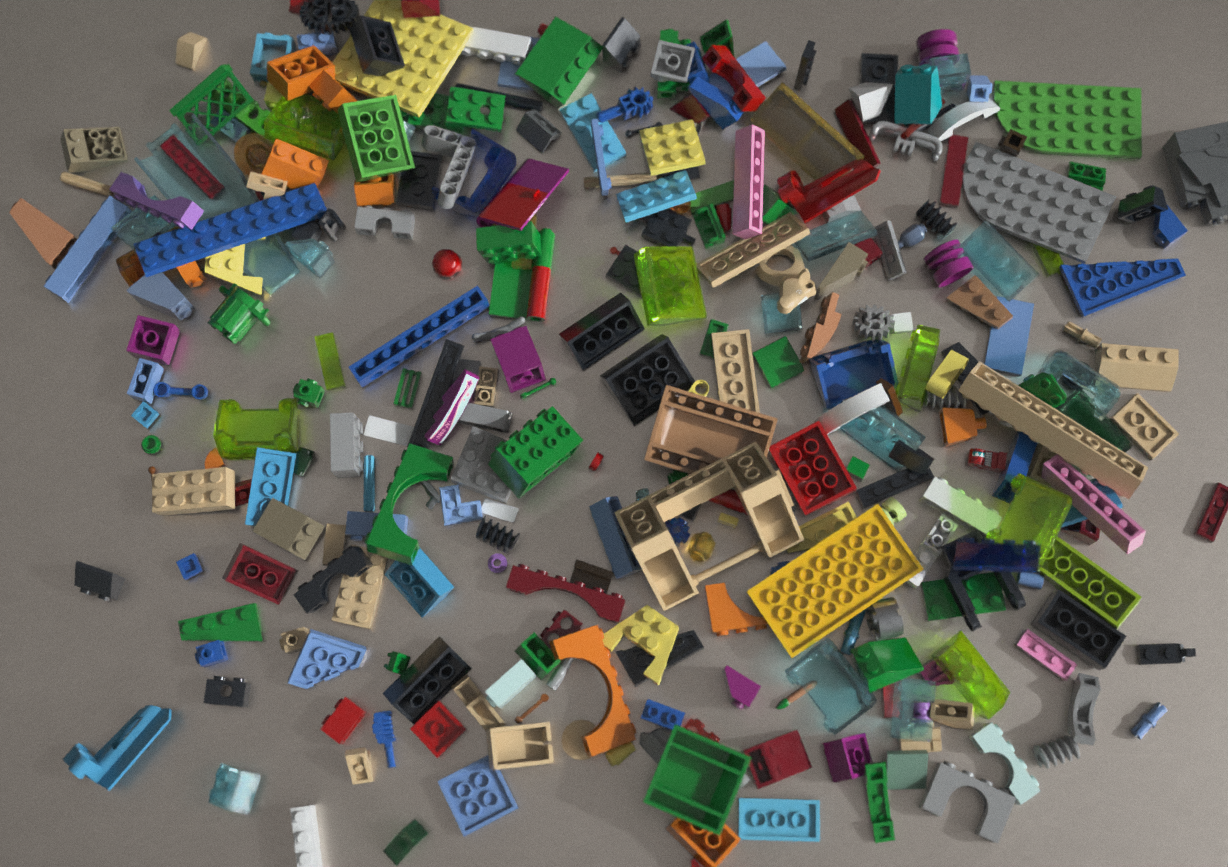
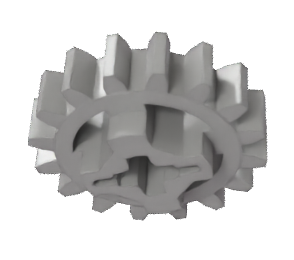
M866 305L865 309L860 307L859 312H855L853 319L854 330H859L858 335L864 334V339L871 337L872 341L875 338L881 341L883 336L888 338L889 333H893L895 325L894 315H889V310L883 311V306L876 308V305H873V308H870Z

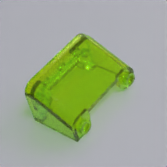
M285 398L280 400L278 409H242L241 405L233 399L219 400L213 437L220 456L225 459H255L257 447L296 453L297 399Z
M1018 473L1011 482L1012 491L1016 494L999 529L994 528L988 531L984 544L1032 567L1040 568L1044 564L1070 510L1072 497Z

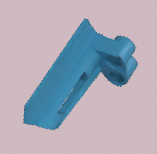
M153 705L144 706L95 755L78 743L71 748L63 760L69 765V771L76 777L82 779L85 776L110 791L171 721V709H161Z

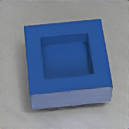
M195 553L176 562L185 580L204 572Z

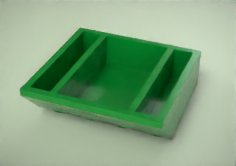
M675 724L643 802L720 836L751 757Z

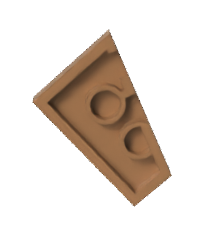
M976 275L946 298V301L961 307L965 312L968 311L977 316L979 320L997 330L1013 318V315Z

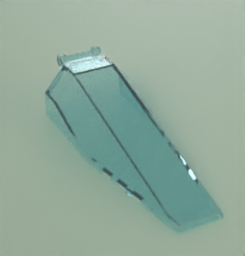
M195 114L191 115L192 123L184 133L174 123L164 134L152 143L148 142L146 144V147L154 156L143 160L137 157L134 158L135 162L167 200L182 196L192 200L204 210L197 222L259 202L254 191L246 188L248 181L243 172ZM172 134H177L179 136L177 139L225 187L212 200L163 150L159 152L156 150ZM278 233L266 236V240H254L245 244L243 272L250 277H262V288L270 295L300 273Z

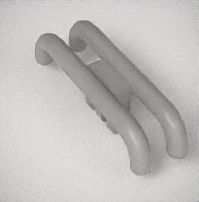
M880 121L874 124L868 136L871 142L879 134L895 138L897 140L893 151L897 152L900 145L902 146L900 153L904 154L905 149L909 148L907 152L909 156L912 155L914 145L928 148L932 151L933 161L939 159L943 148L941 141L933 135L887 121Z

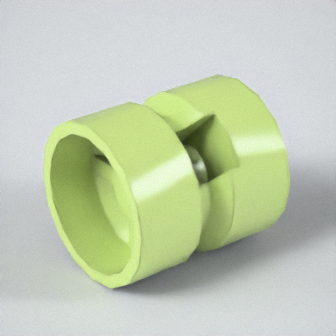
M889 497L882 503L881 508L893 526L894 522L899 523L907 516L906 511L895 498Z

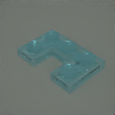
M904 678L894 683L890 737L925 742L932 741L933 720L913 718L914 701L934 703L935 681Z

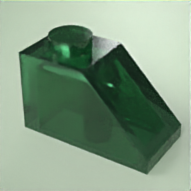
M414 819L396 835L383 852L397 866L429 833Z

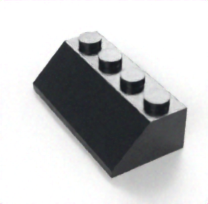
M620 292L559 333V336L580 368L585 370L645 328L631 301Z
M439 636L382 694L400 713L415 724L472 668Z

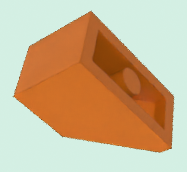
M198 260L176 267L190 288L200 286L203 281L207 280Z

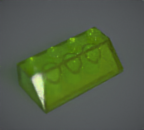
M917 325V329L912 330L910 341L913 343L911 348H907L905 359H908L906 366H902L900 376L903 379L901 384H897L896 394L898 395L899 402L921 412L925 398V388L930 380L940 343V329Z
M961 630L931 655L967 702L973 703L975 712L980 718L989 720L1004 707L1011 692Z

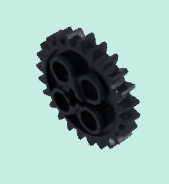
M308 0V2H303V5L300 6L301 10H299L301 23H304V27L308 26L309 30L314 29L315 33L320 30L322 34L326 31L329 34H332V31L339 34V30L346 32V28L350 29L359 18L358 4H355V0ZM328 5H331V22L328 21Z

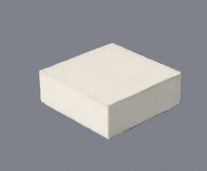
M911 312L892 314L895 321L894 334L913 331Z

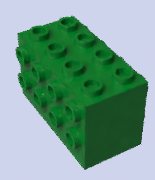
M553 406L548 410L545 408L536 415L537 418L534 421L532 419L528 420L520 432L518 430L514 431L509 436V440L507 442L501 441L490 455L491 460L488 465L518 499L573 456L584 441Z

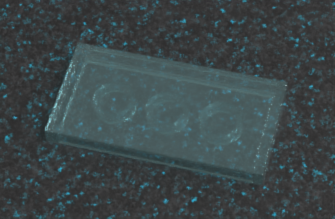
M860 210L809 230L810 234L795 242L806 260L810 262L845 248L848 242L856 244L876 236L877 230Z

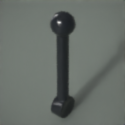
M657 122L653 126L633 131L627 130L625 135L631 137L632 134L639 133V130L662 126V123Z

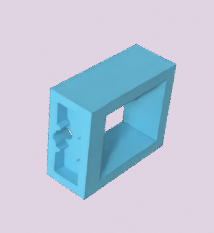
M257 33L250 69L253 81L268 83L267 68H259L263 44L287 47L285 55L296 52L297 45L294 38L289 35L277 36L271 33Z

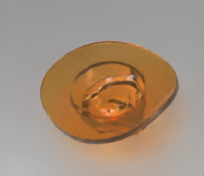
M251 133L241 137L234 147V158L239 169L247 176L250 175V171L261 174L273 141L258 133Z

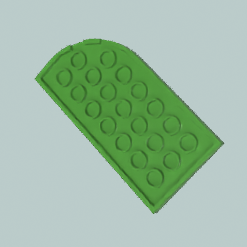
M994 81L993 102L1000 107V111L995 113L996 119L1000 122L1006 135L1012 129L1027 136L1023 145L1026 147L1025 149L1047 155L1140 159L1142 157L1141 88Z

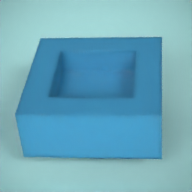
M143 401L131 416L148 429L160 414Z

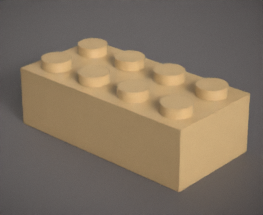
M227 467L152 474V513L167 516L235 509V471Z

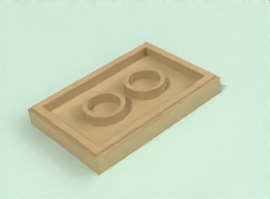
M1138 393L1109 419L1150 460L1154 459L1179 435Z

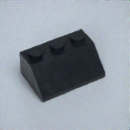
M360 15L350 28V33L362 72L381 76L404 68L405 64L392 23Z

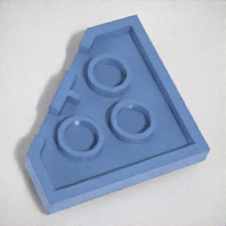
M310 629L289 675L288 684L308 689L322 680L327 681L339 676L341 672L358 668L365 655L366 646Z

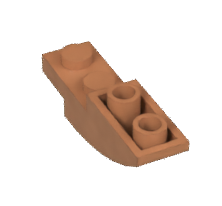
M832 292L823 298L821 302L822 311L817 317L816 324L806 330V342L800 351V363H805L819 353L833 336L842 315L835 312L839 294Z

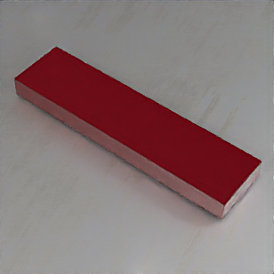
M846 100L834 110L857 160L863 159L873 167H877L881 163L852 100Z
M174 134L159 146L210 200L225 188Z
M959 135L949 137L939 205L956 208L959 206L969 137Z

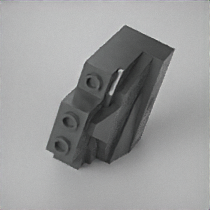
M1228 122L1175 132L1162 148L1181 208L1188 207L1192 209L1200 206L1205 225L1213 223L1215 226L1228 220Z

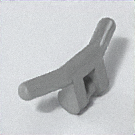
M520 316L500 328L489 332L475 333L472 335V340L492 339L498 334L508 333L525 322V318Z

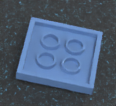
M488 755L437 781L464 837L519 808L501 771H490Z

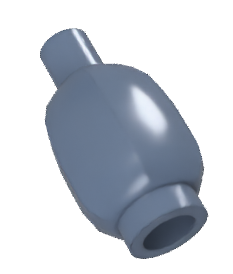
M920 223L919 225L913 224L905 229L900 236V240L897 241L899 248L903 246L911 247L922 241L928 232L926 227Z

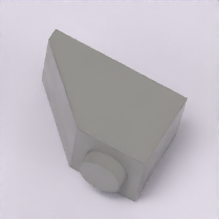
M852 195L825 211L822 215L828 225L859 213L861 209L855 196Z

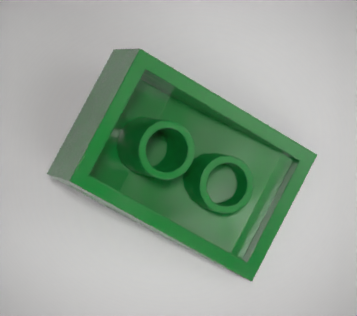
M906 638L867 642L850 650L852 663L869 693L924 670L923 665Z

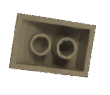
M848 242L819 285L814 299L818 300L850 283L856 276L860 277L868 263L866 261L868 253Z
M272 498L252 532L302 560H306L325 526Z

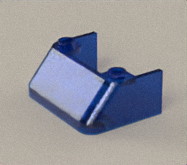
M472 129V139L475 140L476 145L488 152L484 158V163L489 170L470 198L459 196L451 209L459 214L479 216L514 170L517 160L513 152ZM433 186L432 191L436 200H438L440 189L436 186Z

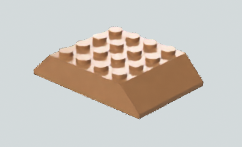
M666 385L644 460L690 475L754 442H757L767 458L778 418Z

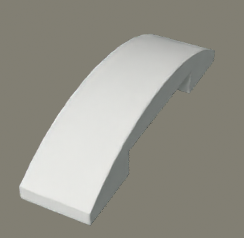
M990 98L988 102H965L936 120L928 128L927 134L933 135L942 141L952 136V130L980 115L986 118L1000 111V107Z
M878 384L825 412L815 419V422L820 421L826 434L829 435L844 424L870 410L878 408L890 400L882 384Z

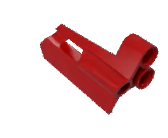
M856 159L804 186L799 174L795 170H791L777 179L780 187L778 193L784 203L791 202L804 223H807L876 182L881 171L863 159Z

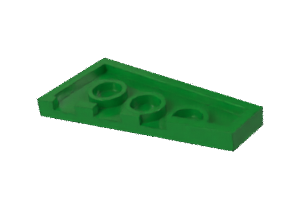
M256 603L178 621L182 641L264 642Z

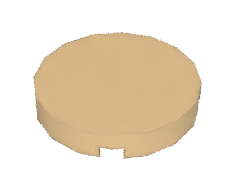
M587 720L573 721L566 726L562 734V745L565 752L577 760L591 758L592 756H587L581 736L589 733L596 726Z

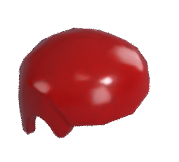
M442 249L434 255L432 267L439 276L452 277L453 274L460 272L462 260L455 251Z

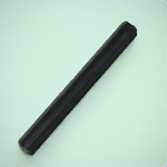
M461 83L455 84L457 88L505 95L506 105L529 110L535 109L538 112H541L543 108V102Z

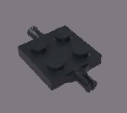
M669 208L653 213L650 216L638 218L646 222L641 236L672 252H675L678 245L683 241L692 246L696 241V238L687 235V229L692 220Z

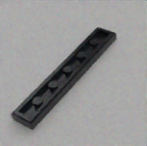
M446 339L411 434L410 444L428 449L430 441L424 435L436 422L433 416L444 404L442 396L451 386L465 347L464 345Z

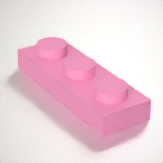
M1029 629L1024 631L1015 644L1016 647L1064 681H1067L1077 666L1075 662Z

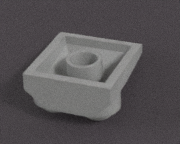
M659 40L650 77H653L658 82L669 80L687 83L695 48Z

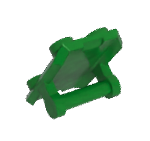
M1041 372L1036 376L1031 374L1023 379V383L1018 385L1053 408L1064 404L1066 401V393L1060 388L1056 379L1050 373Z

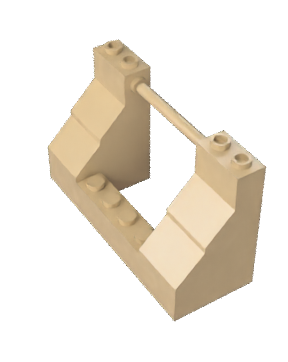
M757 442L614 512L664 611L699 594L696 588L699 585L698 582L760 551H766L770 558L804 541L779 477ZM734 487L760 541L756 545L698 573L696 576L694 574L690 575L664 522Z

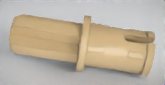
M1069 321L1063 329L1065 332L1078 338L1079 342L1082 341L1094 349L1098 347L1102 338L1087 331V328L1084 330Z

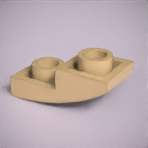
M479 366L478 376L480 378L476 385L474 404L494 406L499 368Z
M326 525L322 563L324 566H328L327 564L332 559H338L343 555L346 525Z

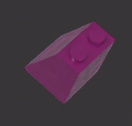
M527 326L516 327L508 333L498 334L490 339L510 393L546 380L542 363Z

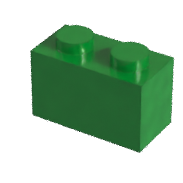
M535 632L515 650L516 654L540 680L561 662L560 660H555L553 652Z

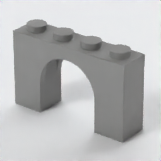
M947 761L937 763L919 808L941 817L951 793L962 786L971 787L979 793L984 805L983 814L975 834L993 843H998L1016 800L1015 797L1011 796L1012 792L1002 787L998 790L992 787V782L983 778L979 781L973 778L974 774L969 771L963 770L960 772L955 769L956 766Z

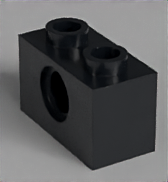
M214 676L213 679H207L204 703L248 707L251 683L245 682L244 678H233V681H225L226 677ZM227 686H230L232 692L228 697H226L224 695V689Z

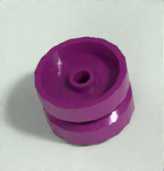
M937 29L919 36L916 40L919 66L929 64L930 66H937L938 70H943L957 64L960 56L959 50L956 47L958 44L956 33L949 29Z

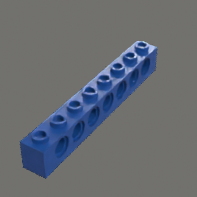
M477 285L350 365L349 369L363 388L488 309L490 306L487 298Z

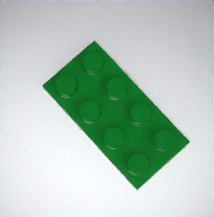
M994 572L976 574L961 581L976 609L974 611L976 615L1006 610L1003 591ZM944 579L920 583L927 622L962 617Z

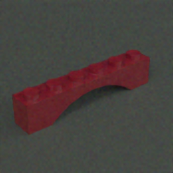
M523 564L512 566L506 585L507 590L522 595L542 590L568 592L587 602L600 619L619 624L626 602L625 599H622L623 595L614 592L611 595L605 594L601 588L593 587L589 589L582 582L574 581V583L566 581L567 578L556 575L555 578L547 576L548 572L537 569L534 572L529 570V566Z

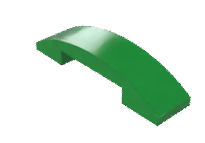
M885 761L865 764L867 802L875 843L895 840L893 820L890 814Z

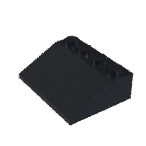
M660 334L600 375L605 386L633 426L659 410L666 385L687 391L695 382L671 340L663 334Z

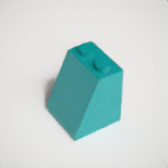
M929 64L921 66L903 65L895 75V124H931L942 107L938 68Z

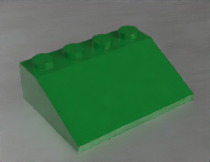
M555 16L515 72V75L558 109L566 103L601 53L602 45L588 34Z

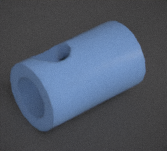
M1019 570L1016 583L1041 590L1044 576Z

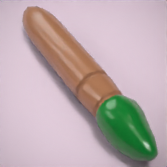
M810 681L788 697L783 698L776 708L784 709L788 707L790 703L812 690L817 685V681Z

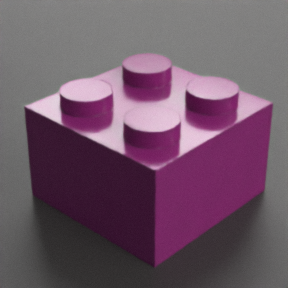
M138 315L126 351L136 358L169 365L180 329L173 323Z

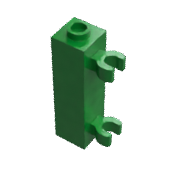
M673 29L660 30L661 41L684 46L691 43V39L678 40L679 31H674ZM669 80L658 82L657 99H675L676 90L689 92V81L687 80V83Z

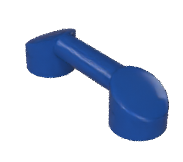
M158 382L154 386V393L161 398H167L170 395H184L204 400L208 395V389L201 384H197L193 388L171 387L164 382Z

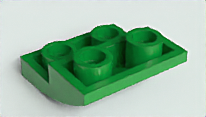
M1070 161L1066 177L1103 191V186L1106 182V168Z
M786 336L752 353L759 370H762L770 388L805 371Z

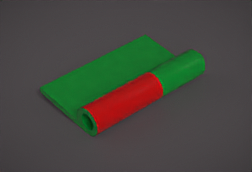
M542 228L538 231L541 235L542 256H536L534 259L520 258L513 262L504 260L495 264L489 315L513 319L522 316L528 321H545L555 233L551 229Z

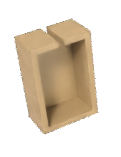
M549 722L486 730L490 771L554 763L552 744L543 745V742L551 741Z

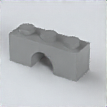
M372 206L357 207L354 227L357 234L376 236L377 228L383 223H389L392 225L391 232L394 238L413 239L415 225L413 212L406 209L394 211L387 207L382 209H374Z

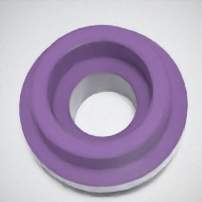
M493 554L488 560V567L494 573H501L507 567V559L502 554ZM500 560L501 565L498 567L494 566V561Z

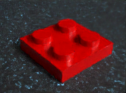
M438 701L410 728L437 758L467 730L441 701Z

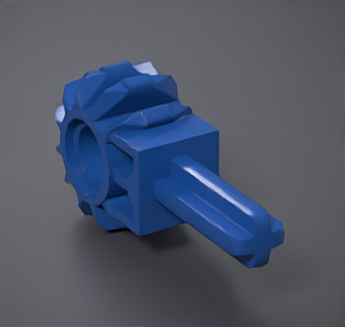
M635 86L633 90L628 89L624 96L619 97L617 105L598 112L596 118L598 122L603 123L622 115L624 120L633 118L635 115H638L639 118L642 115L647 116L653 107V97L650 96L649 91L644 92L643 87L638 90Z

